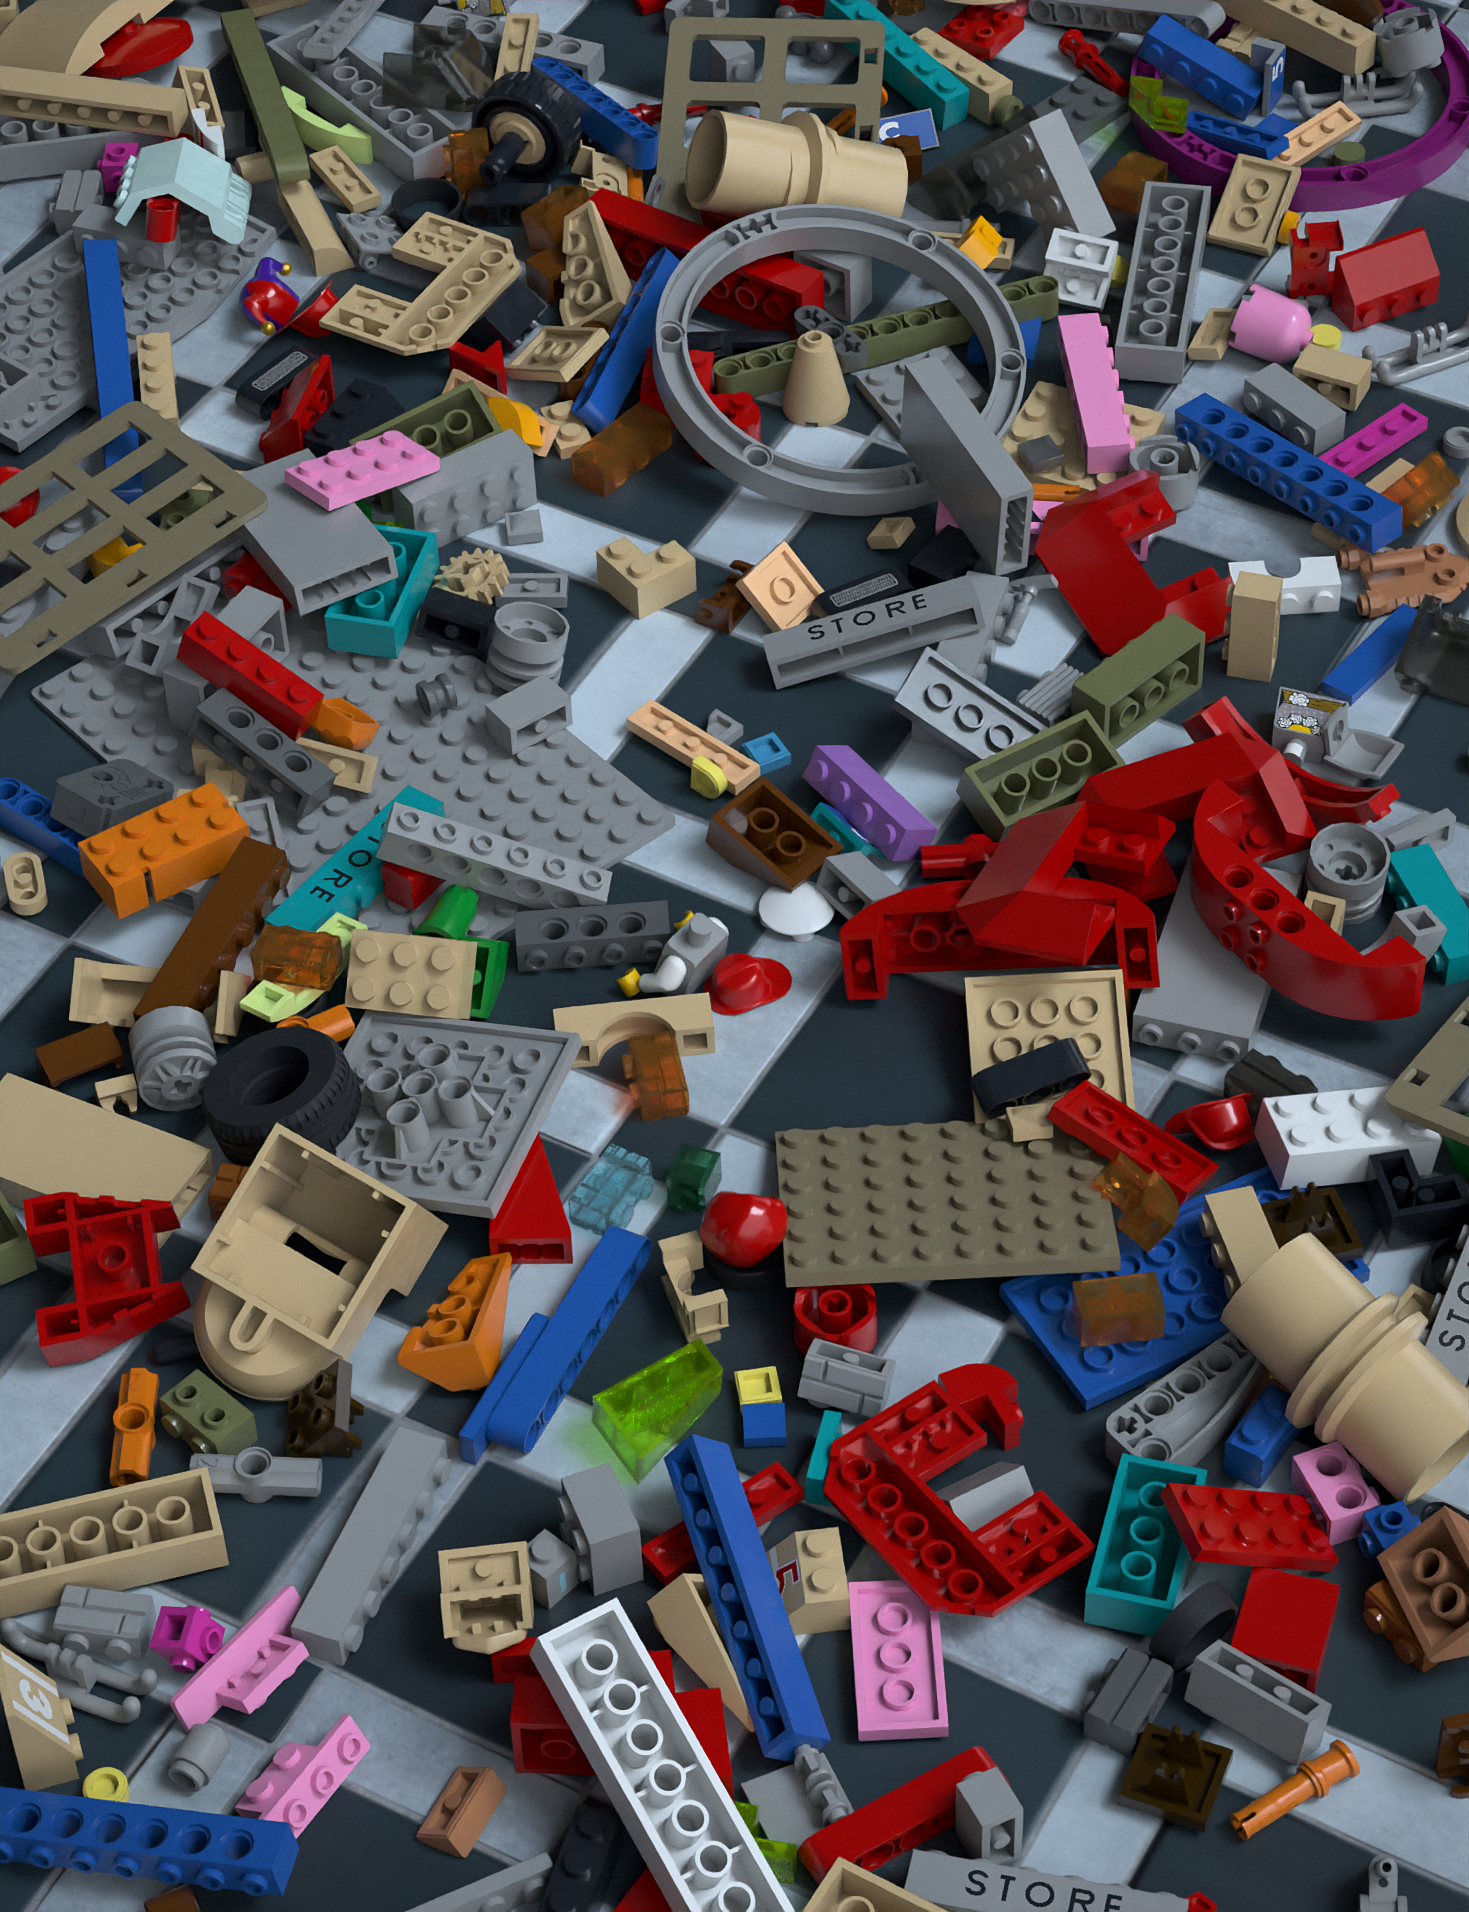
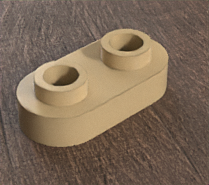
M18 852L9 856L4 862L3 870L11 909L19 915L26 916L41 912L48 903L40 858L31 852Z

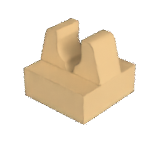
M133 1073L95 1083V1094L98 1105L101 1108L115 1113L113 1107L116 1101L122 1100L123 1103L128 1105L130 1115L137 1113V1085Z

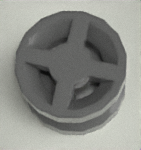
M445 673L435 676L434 681L427 682L424 680L416 683L415 689L418 701L428 717L436 715L441 708L451 709L457 707L458 701L454 686Z

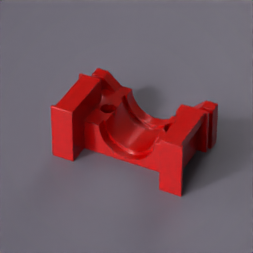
M1339 220L1319 223L1305 222L1304 233L1306 238H1298L1296 228L1289 229L1291 274L1287 275V281L1285 282L1287 297L1289 299H1296L1303 295L1304 300H1306V296L1332 295L1334 271H1329L1330 252L1343 251L1344 238Z

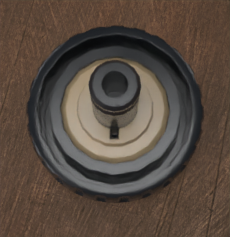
M517 71L502 75L484 92L475 105L471 116V130L474 141L485 157L484 161L479 165V174L484 181L492 184L500 182L504 175L526 182H541L554 177L571 159L582 137L581 119L570 97L551 80L531 72Z

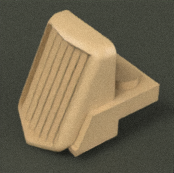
M527 1542L438 1551L444 1638H452L454 1646L458 1649L485 1654L495 1653L523 1641L528 1629H533L534 1620Z

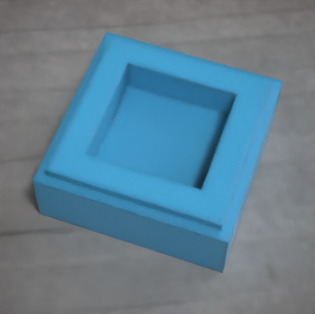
M774 732L741 744L742 754L760 765V775L791 764L790 752Z

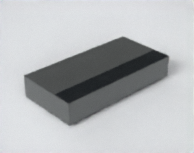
M251 110L222 111L225 125L223 132L225 158H238L256 153L255 121Z

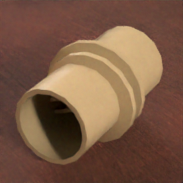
M712 109L703 116L696 127L689 147L685 172L686 194L693 208L740 218L772 208L802 204L853 206L900 218L904 209L908 184L906 159L900 149L838 136L835 130L824 126L816 114L796 110L784 117L781 123Z
M1310 1232L1301 1234L1281 1247L1249 1276L1224 1308L1220 1321L1292 1393L1284 1416L1297 1429L1315 1424L1314 1434L1322 1442L1330 1444L1339 1441L1398 1502L1403 1500L1406 1506L1412 1504L1444 1479L1469 1454V1390L1419 1341L1428 1323L1427 1318L1420 1311L1398 1320L1393 1314L1399 1304V1298L1392 1291L1376 1298Z

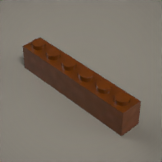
M247 836L243 837L133 1011L135 1023L143 1015L158 1008L182 1006L203 1013L206 1007L212 1006L220 986L221 970L234 971L236 959L244 947L247 948L251 944L258 923L262 918H266L269 915L273 899L280 889H284L290 880L291 869L288 865L285 850Z

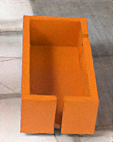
M211 781L77 844L83 875L115 916L121 920L150 906L144 873L148 872L152 897L157 903L221 873L243 837L247 836L250 838L248 824L233 806H229L228 800Z

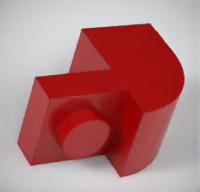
M984 1363L967 1364L938 1374V1384L976 1423L987 1420L1004 1451L1020 1446V1427L1024 1426V1418L1017 1404L1018 1383L1012 1375L997 1366Z

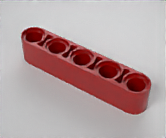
M983 1747L970 1748L814 1833L800 1845L797 1856L818 1886L822 1883L838 1857L872 1872L955 1826L956 1784L960 1783L971 1773L985 1772L996 1767L997 1764ZM998 1767V1769H999L1000 1772L1002 1773L1003 1777H1004L1005 1780L1007 1781L1008 1785L1010 1786L1009 1780H1008L1007 1777L1004 1775V1773L1001 1771V1769Z

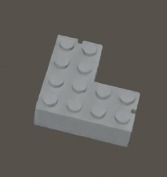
M1061 109L1042 116L970 154L976 174L981 177L982 181L986 180L988 186L985 187L987 198L990 204L995 207L997 214L1028 200L1031 215L1041 228L1047 249L1054 228L1099 238L1116 230Z

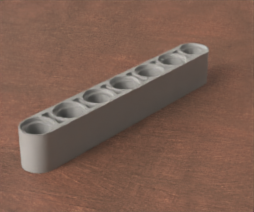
M1031 0L1028 4V11L1032 18L1042 24L1146 35L1163 13L1205 39H1208L1225 21L1224 9L1217 2L1211 0Z

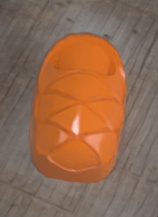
M339 697L323 699L317 719L309 728L314 729L316 734L330 745L358 751L368 745L370 746L380 724L355 705Z

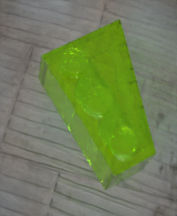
M698 1338L593 1397L591 1422L637 1484L647 1476L720 1395L723 1368L703 1341Z

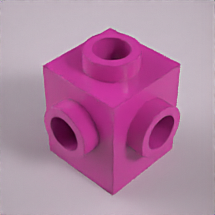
M138 142L106 143L103 160H98L97 170L102 173L106 192H117L120 186L119 180L123 174L122 169L130 155L136 157L139 152Z
M161 1606L149 1648L168 1660V1666L171 1669L191 1674L194 1673L195 1669H201L221 1649L226 1628L210 1618L211 1613L204 1608L198 1606Z

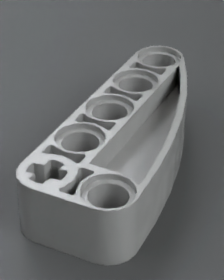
M1231 1331L1114 1411L1107 1418L1104 1449L1106 1457L1117 1468L1119 1467L1122 1453L1194 1467L1222 1440L1245 1411L1264 1375L1265 1365Z

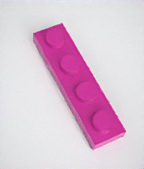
M1402 402L1320 456L1319 459L1354 478L1425 431L1428 426V418Z

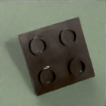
M1309 1182L1307 1189L1301 1192L1299 1186L1296 1185L1292 1187L1289 1197L1260 1204L1279 1249L1299 1235L1310 1232L1341 1263L1363 1258L1364 1246L1334 1186L1318 1190L1314 1182Z
M338 1358L325 1370L318 1372L315 1378L301 1391H296L292 1395L287 1407V1412L290 1414L289 1430L285 1439L287 1457L319 1458L322 1454L328 1452L341 1457L351 1458L353 1449H362L363 1440L349 1431V1424L354 1423L355 1415H364V1405L351 1397L353 1364Z
M1147 1722L1119 1792L1118 1805L1205 1833L1232 1763L1234 1750L1201 1740L1199 1732L1192 1730L1190 1735L1182 1733V1727L1179 1725H1174L1172 1730Z

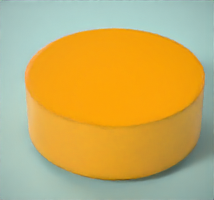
M1290 210L1286 212L1278 233L1277 242L1286 245L1290 244L1289 229L1296 228L1298 230L1301 219L1299 213Z

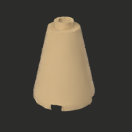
M811 330L801 335L798 339L782 398L783 412L790 421L800 426L806 427V422L817 423V428L827 427L838 423L846 417L850 397L831 337L819 330Z

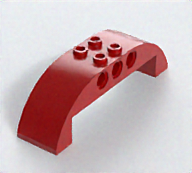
M1219 778L1211 782L1203 793L1195 813L1190 888L1198 914L1208 929L1220 940L1224 948L1235 953L1245 962L1251 972L1258 974L1282 995L1317 1012L1344 1019L1366 1021L1393 1020L1417 1014L1420 1011L1426 957L1400 935L1364 956L1240 848L1244 800Z
M1062 877L1051 894L1113 906L1115 911V921L1084 966L1118 964L1119 969H1122L1124 989L1160 988L1155 915L1149 907L1137 897L1114 886L1081 878ZM974 880L928 884L885 897L862 909L849 919L840 929L839 933L848 1000L886 999L890 974L1082 965L974 944L969 936L967 926L964 922L961 923L955 914L956 905Z

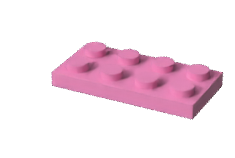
M387 431L378 437L359 441L353 446L331 451L325 456L303 461L297 466L286 469L285 483L330 511L440 470V457L404 436L399 431Z
M902 1580L848 1582L859 1741L949 1737L939 1612L930 1611Z

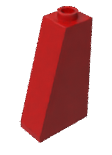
M538 1132L495 1219L490 1218V1254L510 1252L512 1257L511 1264H573L571 1229Z

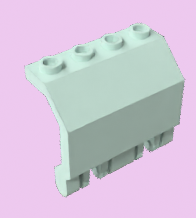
M185 137L143 147L136 157L129 156L122 169L123 174L119 180L120 186L116 192L118 196L113 204L117 208L115 221L126 226L143 199L169 193L207 215L213 234L231 244L242 242L245 235L252 186L247 180L232 172L231 164Z

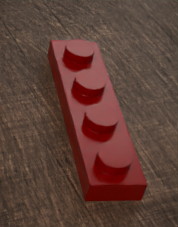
M778 1461L742 1483L757 1528L804 1499V1489ZM684 1520L641 1547L642 1561L665 1587L683 1573H688L699 1566Z

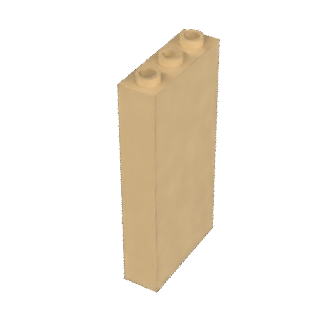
M8 1072L0 1081V1190L8 1203L24 1209L23 1199L63 1191L75 1192L81 1197L99 1198V1195L115 1196L116 1200L140 1202L141 1199L171 1201L181 1222L215 1176L210 1148ZM174 1230L157 1233L159 1250Z

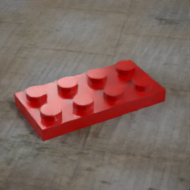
M1088 1080L1083 1081L1053 1104L1046 1117L1057 1124L1058 1128L1065 1134L1077 1137L1089 1145L1097 1155L1114 1161L1123 1167L1128 1175L1135 1179L1143 1180L1157 1189L1163 1198L1176 1202L1181 1206L1210 1182L1219 1168V1165Z
M1168 1483L1160 1493L1193 1561L1331 1572L1339 1562L1327 1535L1322 1530L1310 1503L1304 1495Z

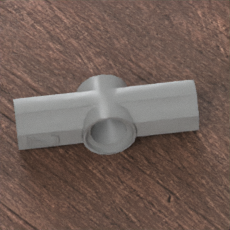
M249 1447L242 1450L238 1455L195 1453L194 1456H191L189 1470L208 1467L213 1492L240 1493L242 1498L248 1502L263 1503L274 1495L318 1497L321 1493L322 1459L272 1457L269 1451L261 1447Z

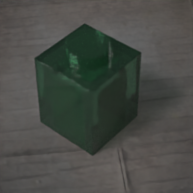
M682 1143L666 1177L668 1205L686 1211L691 1210L704 1213L722 1180L721 1153Z

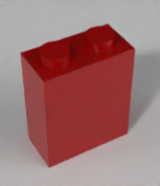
M1253 1566L1230 1646L1315 1694L1337 1614L1340 1585L1329 1583L1321 1578H1308L1287 1573L1279 1568Z

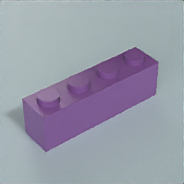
M818 745L815 747L802 777L890 861H920L921 846L930 845L938 829L848 745Z

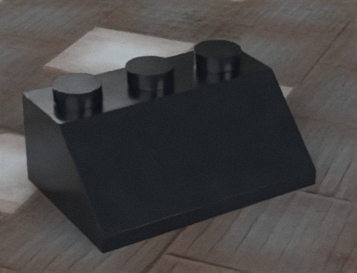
M355 378L302 437L304 449L308 448L316 458H319L331 451L350 447V440L407 411L385 387Z

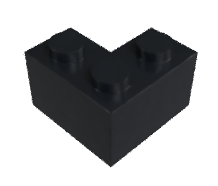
M1409 1149L1369 1155L1365 1188L1388 1248L1442 1240L1452 1235L1461 1234L1464 1224L1469 1226V1194L1460 1173L1420 1179Z

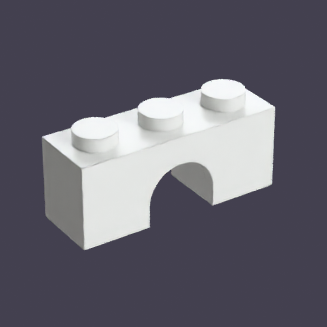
M1335 556L1299 558L1298 574L1291 578H1283L1280 615L1339 611L1342 584ZM1264 560L1228 563L1227 577H1232L1234 585H1236L1240 571L1272 576L1266 571Z

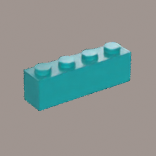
M1426 843L1391 852L1384 890L1392 894L1396 901L1397 911L1426 905L1447 928L1440 946L1428 961L1430 968L1433 972H1438L1445 986L1469 980V909L1430 844Z

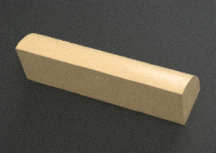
M275 179L278 205L316 276L319 277L353 268V260L311 184L307 180L278 185Z

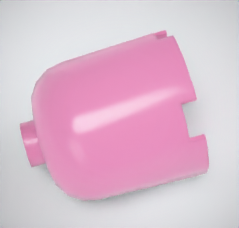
M1255 283L1249 289L1251 293H1254L1250 301L1242 300L1230 329V331L1236 333L1235 339L1228 341V345L1231 348L1272 363L1288 364L1298 357L1308 343L1312 344L1315 334L1310 332L1311 316L1300 303Z

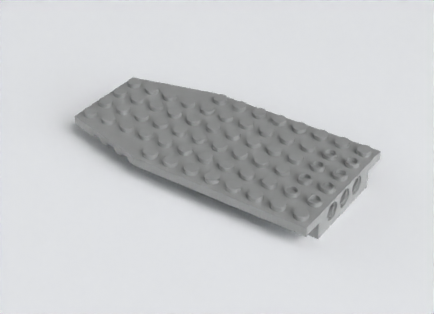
M147 202L139 204L135 213L146 215ZM184 203L179 222L182 249L166 271L119 261L131 372L139 367L136 335L170 332L171 343H173L208 318L277 239L276 228L248 214L244 239L238 244H231L213 234L207 215ZM73 229L67 231L0 279V442L18 453L98 397L83 253L76 252Z

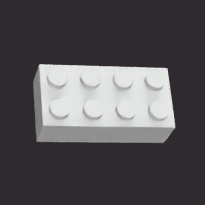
M1390 1086L1263 1098L1254 1130L1255 1137L1280 1190L1292 1189L1296 1185L1299 1188H1305L1309 1182H1314L1316 1186L1366 1181L1369 1155L1409 1149L1419 1176L1429 1175L1432 1173L1442 1139L1439 1133L1391 1114L1384 1109L1382 1105L1384 1094Z

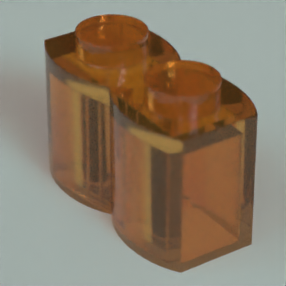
M1137 151L1129 152L1125 157L1119 159L1116 167L1102 176L1099 190L1101 191L1103 202L1134 214L1139 213L1146 181L1166 183L1168 163Z

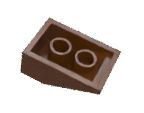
M764 776L711 816L705 841L732 866L790 893L822 869L826 857L839 855L844 850L842 844Z

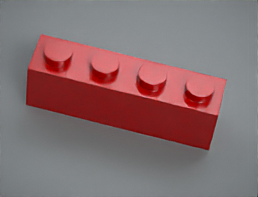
M204 611L183 632L176 659L217 688L221 689L224 687L294 742L316 721L324 694L207 611Z

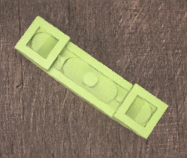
M285 86L281 87L303 143L316 151L338 145L354 163L370 164L373 162L371 135L350 123L341 128L332 125L306 110V102L303 96Z
M336 912L313 934L314 946L274 984L264 979L239 1002L240 1008L269 1022L286 1019L301 1011L317 999L349 964L352 930H368L367 925Z

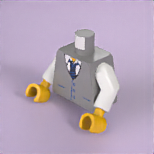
M691 910L686 911L683 914L685 918L673 925L678 931L665 944L654 973L640 976L634 967L627 970L625 976L616 980L627 997H632L640 991L644 993L662 992L667 997L692 994L713 973V969L718 961L725 957L729 936L727 927L717 918H708L699 912L694 915Z

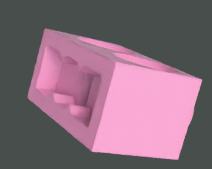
M1339 1441L1293 1456L1290 1482L1297 1494L1304 1495L1310 1503L1312 1511L1322 1530L1327 1535L1331 1546L1358 1537V1533H1361L1363 1513L1369 1512L1372 1508L1381 1505L1376 1490L1372 1486L1367 1487L1361 1477V1469L1357 1459L1352 1454L1348 1455Z

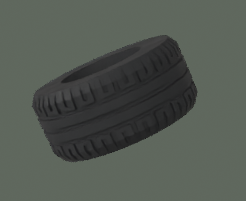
M300 1026L280 1027L261 1032L233 1047L217 1062L205 1083L201 1108L223 1154L235 1165L250 1167L276 1122L325 1151L332 1152L346 1138L355 1124L361 1106V1090L341 1047L333 1038L312 1028Z

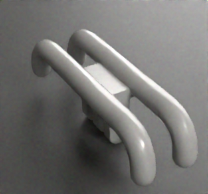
M1411 70L1400 83L1393 86L1375 87V73L1369 72L1366 74V83L1364 84L1362 73L1354 74L1353 85H1351L1349 75H1342L1339 92L1307 94L1305 92V84L1299 80L1293 83L1292 92L1293 97L1298 102L1300 114L1307 120L1325 110L1313 109L1312 107L1333 105L1338 101H1341L1361 118L1397 114L1411 110L1421 100L1423 86L1420 83H1415L1417 72L1416 70ZM1410 91V94L1402 100L1380 103L1374 102V100L1397 98L1403 96L1404 94Z
M1469 311L1464 324L1457 330L1447 333L1446 324L1440 322L1435 324L1434 328L1432 326L1425 327L1423 333L1421 330L1412 332L1410 346L1379 357L1375 356L1376 351L1373 346L1366 345L1362 350V358L1372 361V370H1376L1377 378L1381 383L1389 386L1399 385L1469 360V346L1449 353L1446 352V348L1469 338ZM1411 360L1414 364L1412 366L1394 372H1390V367L1404 363L1406 361Z
M12 1618L3 1619L0 1623V1632L12 1648L23 1655L45 1663L48 1677L56 1682L59 1698L69 1697L72 1707L114 1722L130 1723L140 1715L141 1705L138 1698L135 1696L126 1697L123 1704L120 1705L89 1694L95 1682L97 1681L135 1695L150 1694L157 1687V1673L152 1668L143 1669L140 1677H136L94 1662L88 1655L80 1654L77 1656L74 1650L68 1648L61 1650L57 1644L50 1642L47 1645L33 1640L19 1630L16 1621Z

